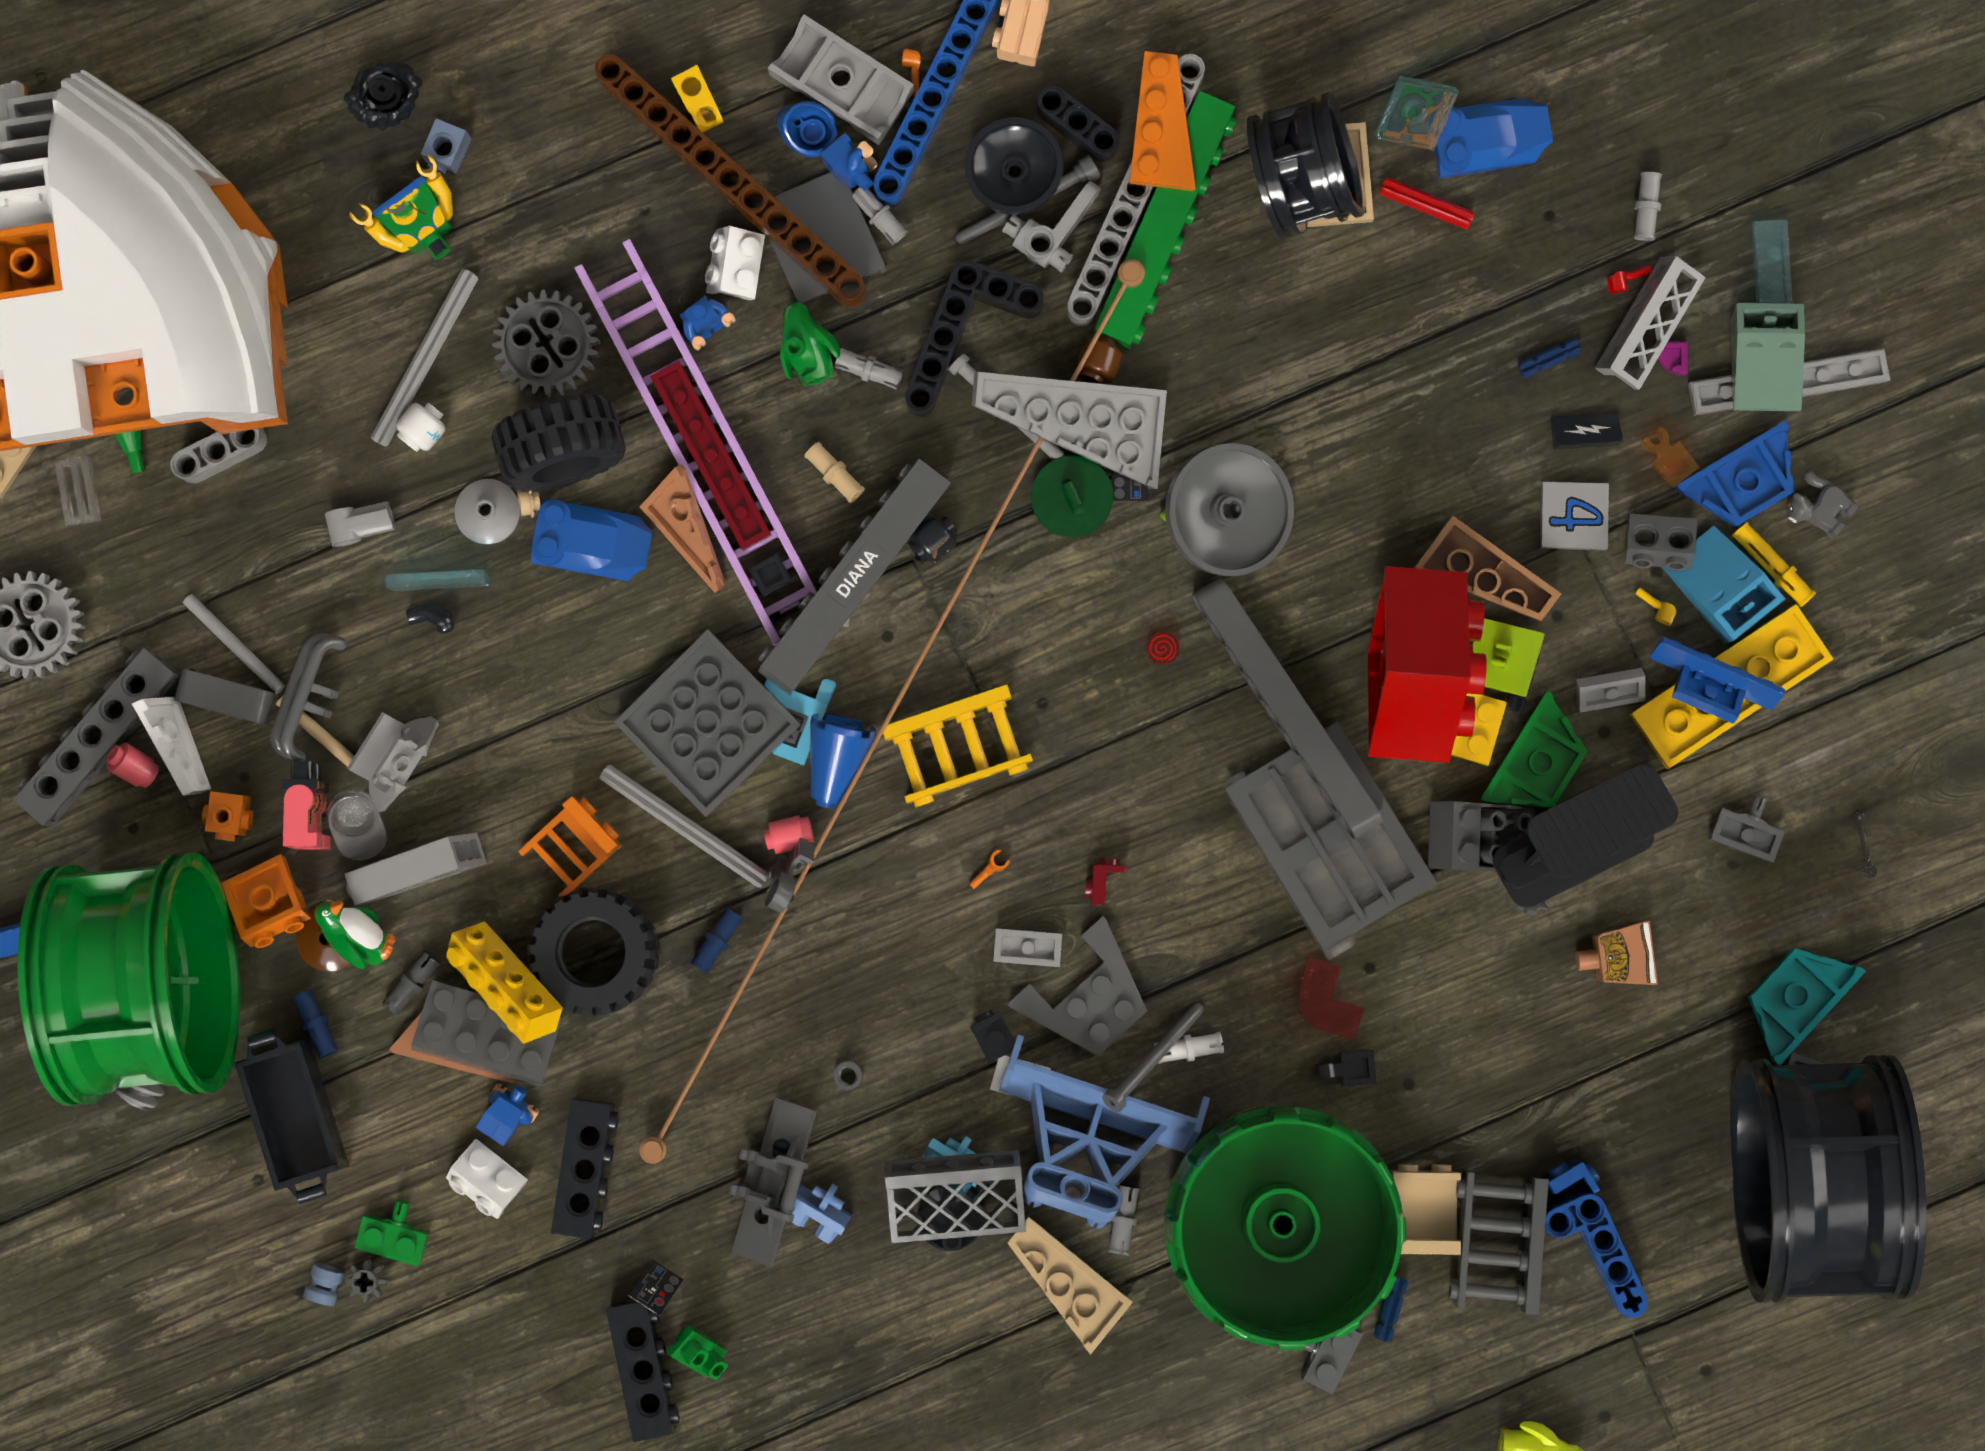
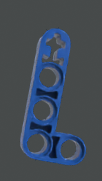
M1582 1191L1547 1206L1545 1232L1557 1238H1564L1579 1231L1614 1308L1630 1318H1636L1644 1314L1648 1305L1647 1296L1603 1200L1591 1192ZM1592 1199L1595 1203V1210L1590 1216L1585 1217L1581 1214L1580 1206L1583 1201ZM1555 1213H1562L1565 1219L1564 1225L1558 1230H1552L1549 1223L1551 1216ZM1606 1230L1609 1235L1607 1244L1603 1247H1597L1594 1242L1596 1233ZM1620 1261L1623 1266L1621 1275L1617 1278H1610L1608 1274L1610 1264ZM1624 1286L1630 1295L1636 1297L1632 1300L1633 1306L1631 1308L1623 1304L1627 1301V1297L1624 1291L1618 1287Z

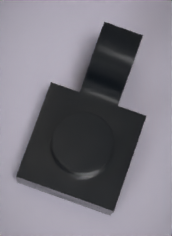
M1374 1050L1339 1052V1063L1315 1064L1317 1078L1341 1077V1086L1377 1084Z

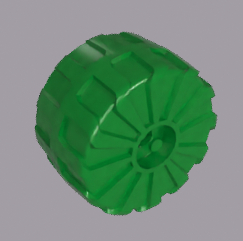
M1274 1105L1250 1109L1236 1114L1209 1129L1194 1143L1174 1174L1168 1191L1164 1213V1236L1169 1261L1180 1286L1194 1306L1206 1318L1241 1340L1277 1347L1280 1350H1301L1305 1348V1345L1321 1342L1335 1336L1342 1338L1360 1327L1359 1321L1371 1311L1381 1298L1386 1299L1397 1280L1395 1271L1399 1263L1402 1245L1406 1242V1218L1403 1214L1395 1180L1389 1168L1375 1148L1361 1134L1344 1122L1323 1112L1299 1106ZM1280 1215H1286L1291 1220L1290 1228L1283 1233L1276 1232L1273 1228L1274 1220Z

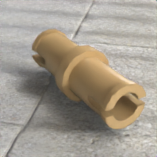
M820 442L815 443L806 452L804 457L824 475L823 480L827 484L832 483L846 497L849 503L854 502L864 492L865 488L845 470L846 465L842 461L838 462Z

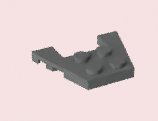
M1103 916L1081 935L1086 943L1103 960V963L1055 1008H1052L1030 983L1007 1003L1014 1010L1097 1056L1103 1053L1147 1012L1109 924Z

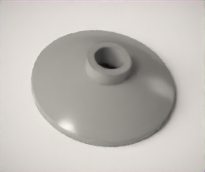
M481 479L469 484L459 494L455 504V520L459 529L467 538L480 544H495L505 540L515 531L520 520L519 503L516 494L509 486L494 479ZM485 504L490 505V514L482 516L480 508Z

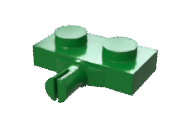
M396 1199L392 1218H379L369 1214H365L362 1217L355 1249L414 1266L421 1264L430 1232L414 1228L405 1222L408 1206L410 1205L408 1201L403 1202L401 1199Z

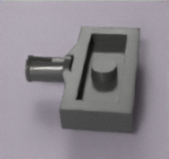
M1753 796L1748 814H1737L1727 809L1719 808L1708 839L1769 863H1774L1785 831L1769 826L1763 819H1760L1767 800Z
M1354 1330L1342 1338L1335 1336L1321 1342L1305 1345L1304 1349L1310 1353L1308 1364L1301 1378L1333 1395L1363 1334Z

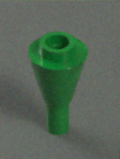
M141 430L114 434L124 453H127L132 474L144 472L145 468L140 453Z

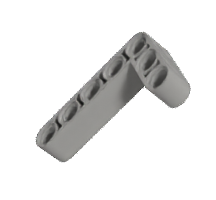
M263 428L251 429L255 432V439L252 443L244 445L242 436L248 430L225 434L216 432L175 453L170 463L171 471L175 476L188 483L195 484L261 452L267 444L266 433ZM224 444L225 454L220 459L214 460L212 455L214 448ZM194 459L196 463L194 471L190 474H184L183 465L186 461Z

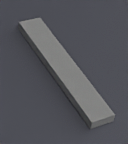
M1885 349L1804 362L1802 397L1889 382L1890 375ZM1732 375L1688 383L1694 416L1733 409Z

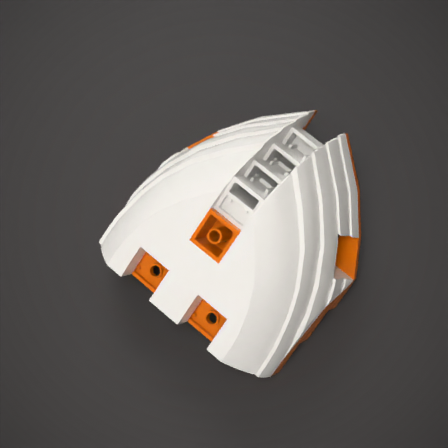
M81 70V73L71 74V78H64L61 81L62 88L55 92L28 96L27 87L18 81H11V83L0 85V451L197 421L203 422L220 434L288 424L280 366L288 365L280 309L288 308L279 243L237 188L171 125L85 70ZM126 387L131 388L134 393L133 400L127 405H120L117 400L119 391Z

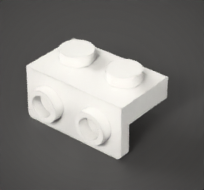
M733 226L717 229L710 242L712 257L711 264L705 274L706 293H722L746 300H754L765 235Z
M477 1139L471 1143L451 1166L446 1176L449 1185L455 1192L460 1195H467L475 1202L479 1211L487 1216L492 1215L496 1219L502 1215L504 1209L528 1181L527 1178Z

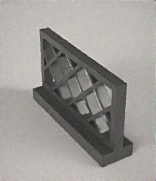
M1019 1150L885 1161V1183L892 1243L1026 1232ZM1015 1179V1188L1007 1196L994 1188L1000 1180ZM976 1182L983 1189L971 1199L960 1190L966 1183ZM942 1185L949 1192L938 1202L927 1194L932 1186ZM908 1188L915 1195L905 1205L894 1197V1189ZM988 1193L1001 1201L991 1213L978 1204ZM954 1196H957L967 1204L958 1215L945 1207ZM1015 1197H1016L1017 1204H1015V1203L1012 1201ZM921 1198L934 1207L924 1218L911 1209ZM1008 1206L1018 1214V1222L1004 1223L997 1216ZM895 1207H897L900 1210L897 1214ZM972 1209L985 1217L979 1225L970 1226L963 1220ZM939 1212L952 1220L945 1228H936L929 1222ZM905 1215L918 1223L911 1231L898 1232L897 1223Z

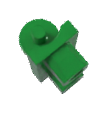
M689 1325L676 1335V1344L666 1350L670 1357L713 1380H717L728 1368V1364L723 1359L728 1351L721 1344Z

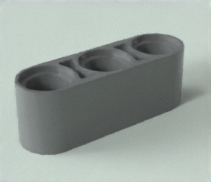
M182 669L174 700L267 725L275 693Z

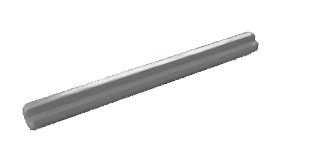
M462 269L371 435V439L382 446L389 445L397 430L396 422L410 406L478 281V277L473 272Z
M607 765L602 771L600 779L756 887L761 888L769 878L767 871L612 765Z

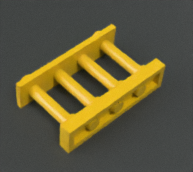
M1008 685L887 725L883 733L885 740L893 739L894 745L898 744L914 791L913 794L904 796L907 804L914 802L915 807L934 802L932 795L1008 770L1009 775L1028 770L1027 763L1033 762L1031 754L1020 756L1004 709L1007 707L1006 701L1011 700ZM987 708L988 713L992 712L1008 759L1007 762L990 768L973 720L976 717L974 712ZM956 719L957 724L961 723L977 771L958 778L942 732L944 728L943 722ZM924 729L926 734L930 735L945 779V783L926 788L910 741L913 739L912 733Z

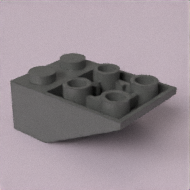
M1457 801L1430 802L1428 868L1496 872L1493 866L1494 854L1499 848L1527 835V826L1529 821L1535 816V807Z

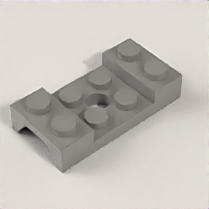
M804 14L799 21L794 37L782 55L768 67L771 77L796 93L799 91L813 101L822 104L830 112L851 124L854 130L880 145L914 93V84ZM840 70L848 72L851 76L850 81L844 86L835 85L832 82V76L835 72Z

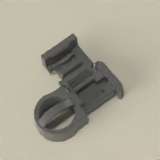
M800 838L789 856L782 853L779 855L776 864L771 867L768 873L771 880L770 887L766 892L765 906L779 913L790 907L794 900L795 877L791 876V874L794 872V869L800 870L801 863L804 864V861L812 865L814 862L815 844Z

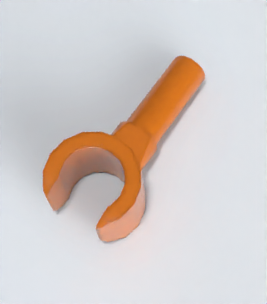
M904 49L902 67L912 68L911 83L914 84L912 96H916L920 88L919 70L922 59L918 51Z
M1002 850L993 852L989 857V864L969 882L973 889L980 885L989 875H992L995 871H1003L1009 865L1010 859L1003 866H997L994 863V856H997Z

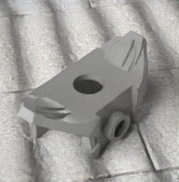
M382 712L347 767L353 773L369 780V792L373 808L379 812L386 811L387 807L396 797L406 789L404 784L421 757H426L435 731L439 726L436 719L429 716L403 724Z

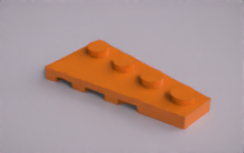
M1144 52L1129 184L1195 191L1196 189L1178 55Z

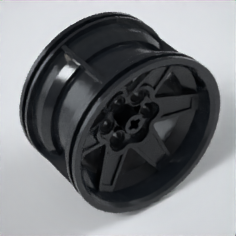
M1868 1055L1861 1063L1772 1066L1767 1059H1757L1756 1061L1742 1059L1737 1066L1733 1082L1730 1136L1736 1232L1745 1278L1754 1300L1758 1303H1768L1770 1300L1775 1303H1781L1786 1297L1880 1295L1886 1300L1912 1298L1918 1289L1924 1264L1926 1184L1916 1107L1909 1081L1900 1061L1894 1055Z

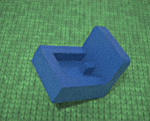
M1576 1159L1568 1165L1565 1161L1548 1170L1550 1175L1546 1177L1549 1179L1548 1189L1554 1194L1580 1179L1589 1192L1595 1194L1600 1191L1596 1184L1600 1178L1590 1163L1585 1165L1582 1161Z

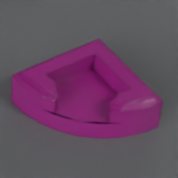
M1668 341L1657 359L1659 364L1673 374L1686 376L1688 374V342Z

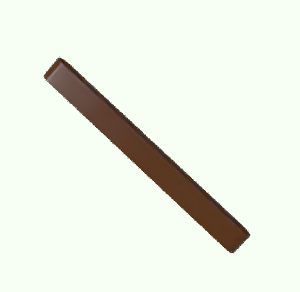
M607 54L597 60L595 73L600 85L606 92L839 303L849 308L858 307L863 303L866 297L863 279L850 265L616 55ZM616 68L619 70L618 75L612 79L604 77V74L609 69ZM631 91H643V94L639 99H628V95ZM658 111L667 113V116L662 121L655 122L651 120L653 114ZM683 132L691 134L687 142L682 144L675 142L678 134ZM704 154L715 156L713 162L708 165L698 163L700 157ZM734 175L739 178L734 186L727 187L722 184L727 176ZM752 197L763 199L762 204L757 208L753 209L746 206L747 201ZM781 218L787 221L785 227L781 230L770 228L771 222L775 219ZM800 240H807L811 243L809 249L804 252L794 250V245ZM828 261L835 265L833 271L828 274L818 271L819 265L823 262ZM854 283L859 286L856 294L848 296L842 293V289L846 284Z

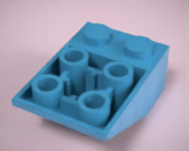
M1712 526L1696 539V552L1692 569L1673 571L1667 567H1662L1724 644L1734 641L1785 600L1784 596L1766 574L1715 526Z

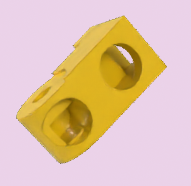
M698 65L671 78L687 112L690 113L696 127L702 133L724 122Z

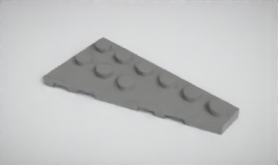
M974 372L972 406L1152 489H1158L1167 390Z

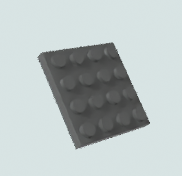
M709 629L614 721L705 817H708L801 725L788 709Z

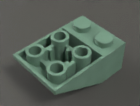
M1736 303L1730 320L1733 410L1801 411L1805 348L1804 304Z

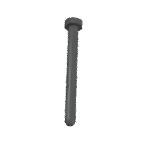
M1200 1003L1193 1004L1115 1090L1108 1089L1102 1099L1107 1107L1115 1112L1122 1111L1126 1106L1125 1098L1202 1015L1204 1008Z

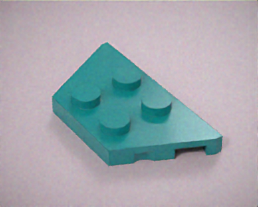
M1792 948L1748 996L1773 1063L1776 1065L1783 1063L1866 972L1863 968L1818 956L1797 948Z

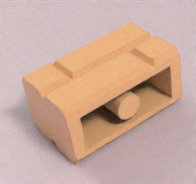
M1002 0L999 15L1005 16L1002 28L996 27L992 47L997 48V58L1035 66L1050 0Z

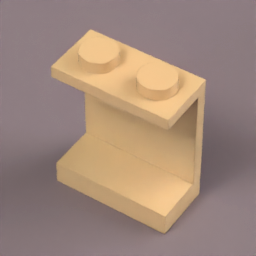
M1398 1164V1170H1390L1395 1180L1403 1214L1406 1218V1242L1402 1245L1401 1254L1461 1255V1241L1457 1239L1456 1183L1457 1180H1461V1173L1452 1171V1165L1432 1164V1170H1418V1164Z

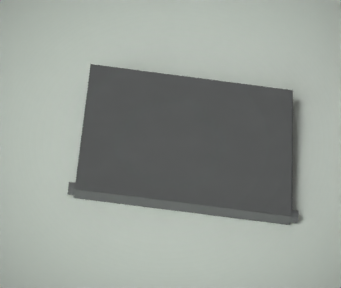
M831 172L774 196L776 200L850 265L862 278L881 271V273L887 271L857 202L852 198L851 188L837 180ZM762 202L755 204V208L759 207ZM781 218L775 219L771 222L770 228L781 230L785 227L787 221ZM770 240L797 302L804 304L828 293ZM800 240L794 245V250L804 252L809 249L811 243L807 240ZM823 262L819 265L818 271L828 274L833 271L835 265L832 262Z

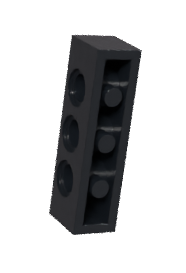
M582 1098L571 1099L551 1228L552 1234L591 1239L595 1236L596 1231L601 1232L604 1212L599 1211L601 1198H606L609 1186V1178H604L606 1165H611L614 1153V1145H609L611 1131L616 1132L619 1120V1112L614 1111L615 1103ZM587 1126H593L599 1131L600 1138L596 1144H589L585 1141L583 1132ZM587 1159L593 1163L595 1171L592 1177H584L580 1174L578 1165L581 1160ZM576 1193H583L589 1198L590 1204L587 1210L582 1211L574 1206L573 1198Z
M636 1300L609 1305L606 1308L633 1442L673 1434L676 1430V1424L680 1423V1415L677 1403L671 1404L669 1391L673 1390V1381L670 1370H664L662 1357H666V1347L663 1337L657 1336L655 1324L660 1323L659 1315ZM632 1327L642 1328L646 1333V1341L643 1343L633 1342L629 1335L630 1329ZM640 1360L649 1361L653 1367V1374L650 1376L640 1375L636 1369L637 1362ZM648 1393L655 1394L660 1400L659 1408H647L643 1403V1396Z

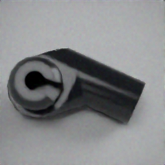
M429 603L406 609L410 625L429 621L437 626V631L442 634L449 633L454 629L453 615L437 603Z

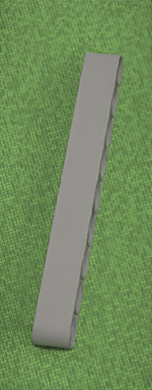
M1185 54L1178 60L1186 117L1201 86L1205 71L1203 60L1195 54ZM1185 67H1193L1198 72V75L1195 78L1189 79L1182 75L1181 70ZM1131 164L1069 298L1067 315L1069 320L1077 326H1087L1095 319L1154 189V186L1141 185L1145 191L1143 195L1134 197L1128 193L1127 188L1132 185L1129 184ZM1124 213L1130 217L1131 223L1123 227L1118 226L1113 218L1117 214ZM1104 243H1113L1116 245L1118 252L1113 256H1105L1100 251V247ZM1092 272H1098L1103 275L1105 281L1099 286H1093L1088 283L1086 277ZM1078 302H1086L1091 307V311L1089 314L1081 316L1074 312L1073 306Z

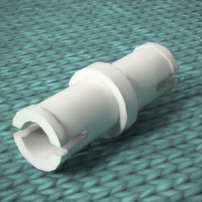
M1216 1032L1197 1037H1191L1190 1034L1183 1035V1039L1178 1040L1158 1064L1187 1059L1189 1062L1194 1061L1195 1057L1224 1053L1223 1045L1221 1046V1043H1223L1221 1033Z

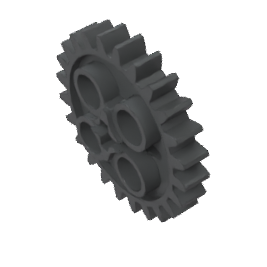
M541 290L540 299H536L531 292H528L527 303H524L520 298H516L518 305L516 310L506 306L510 317L508 319L498 317V321L504 326L503 329L493 330V333L501 338V341L492 343V347L502 351L494 359L497 363L506 362L500 369L501 373L505 375L512 372L508 380L512 385L521 380L519 389L522 392H525L532 386V394L535 397L539 395L541 389H544L546 396L551 398L554 388H557L561 395H565L564 385L567 384L576 390L575 379L578 377L586 381L587 378L583 370L585 368L594 370L595 367L589 359L599 357V353L593 350L592 346H597L601 342L599 338L591 337L592 334L598 331V327L596 325H587L592 320V315L590 312L581 315L584 309L581 302L572 307L573 298L570 295L562 302L559 291H555L551 299L545 290ZM548 315H559V322L554 328L544 327V320ZM534 319L543 334L550 341V345L563 363L562 368L557 367L551 355L543 347L542 341L530 325V320ZM522 332H530L531 341L525 346H518L516 344L517 336ZM573 341L577 343V349L572 355H562L561 348L566 342ZM540 359H547L549 361L548 369L541 374L535 373V363Z

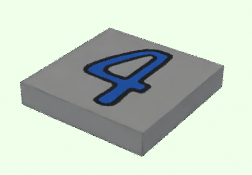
M1542 482L1540 549L1607 550L1609 483Z

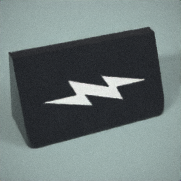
M1617 412L1551 417L1554 450L1620 445L1623 442Z

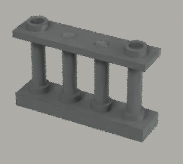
M1463 1170V1178L1457 1180L1456 1197L1461 1198L1458 1240L1461 1241V1255H1457L1455 1279L1450 1278L1449 1299H1453V1304L1457 1308L1464 1309L1465 1297L1510 1300L1520 1305V1310L1525 1314L1539 1315L1549 1179L1540 1176H1530L1529 1183H1525L1524 1186L1474 1182V1172ZM1473 1196L1523 1200V1203L1527 1204V1217L1516 1220L1472 1216ZM1470 1230L1520 1233L1521 1237H1525L1524 1251L1520 1250L1519 1254L1470 1250ZM1468 1263L1518 1267L1519 1271H1523L1522 1284H1517L1516 1287L1467 1283Z

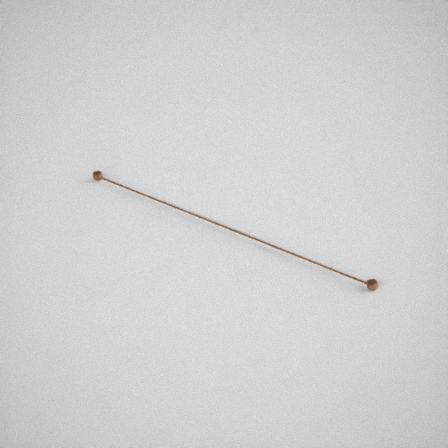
M1128 259L1120 265L1118 279L1122 286L1070 381L1077 379L1126 287L1134 288L1142 283L1145 270L1139 261ZM1039 437L818 841L815 847L814 859L1041 445L1043 438ZM806 863L795 884L794 896L811 867L809 863ZM788 908L779 913L659 1135L650 1136L641 1143L639 1152L645 1162L655 1164L666 1157L668 1146L663 1136Z

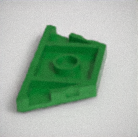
M1549 691L1543 693L1480 796V801L1552 808L1556 805L1588 751L1581 739L1572 730V725L1567 717L1562 714L1554 701L1552 693Z

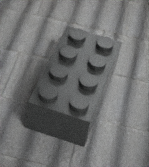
M432 980L411 1045L412 1050L541 1088L562 1018L559 1019L555 1032L523 1044L507 1028L502 1019L489 1008L486 1001L478 993Z

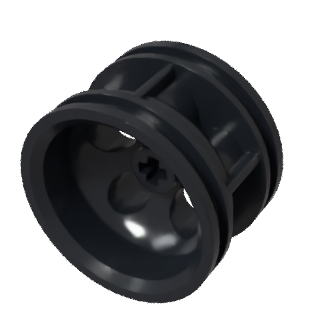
M1331 92L1322 94L1320 102L1315 97H1311L1301 103L1274 111H1265L1263 119L1257 114L1248 116L1247 138L1255 177L1266 212L1279 238H1289L1291 230H1294L1298 235L1303 234L1306 229V222L1318 218L1331 219L1337 217L1340 222L1348 220L1349 213H1352L1355 218L1364 215L1363 190L1355 154L1342 113Z

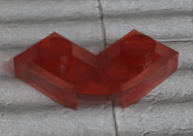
M1307 957L1297 996L1302 1016L1310 1025L1317 1029L1355 1040L1364 1008L1332 999L1341 966Z

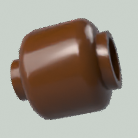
M1099 336L1078 375L1083 382L1097 384L1113 382L1123 360V354L1116 347L1117 342L1110 337ZM1093 338L1084 342L1076 359L1075 368L1079 365Z

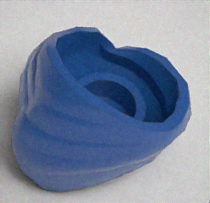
M801 101L782 107L778 113L777 128L782 139L791 149L803 156L819 157L821 156L820 153L837 140L838 130L835 117L828 108L820 103Z

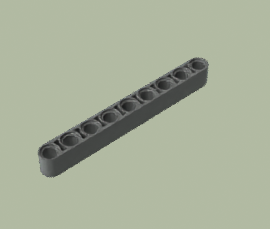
M1219 577L1193 593L1191 596L1197 609L1347 833L1356 840L1381 824L1383 818L1376 805L1225 581Z

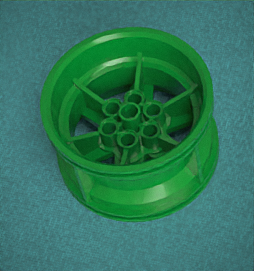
M184 853L166 856L158 866L93 872L86 871L81 866L70 864L50 866L43 869L31 884L24 903L19 930L17 966L20 1008L28 1048L39 1078L51 1097L62 1105L76 1106L94 1104L105 1094L112 1093L117 1088L163 1084L166 1086H177L182 1092L190 1095L212 1093L221 1089L231 1072L238 1043L240 1026V974L237 945L229 906L218 876L207 859L198 853Z

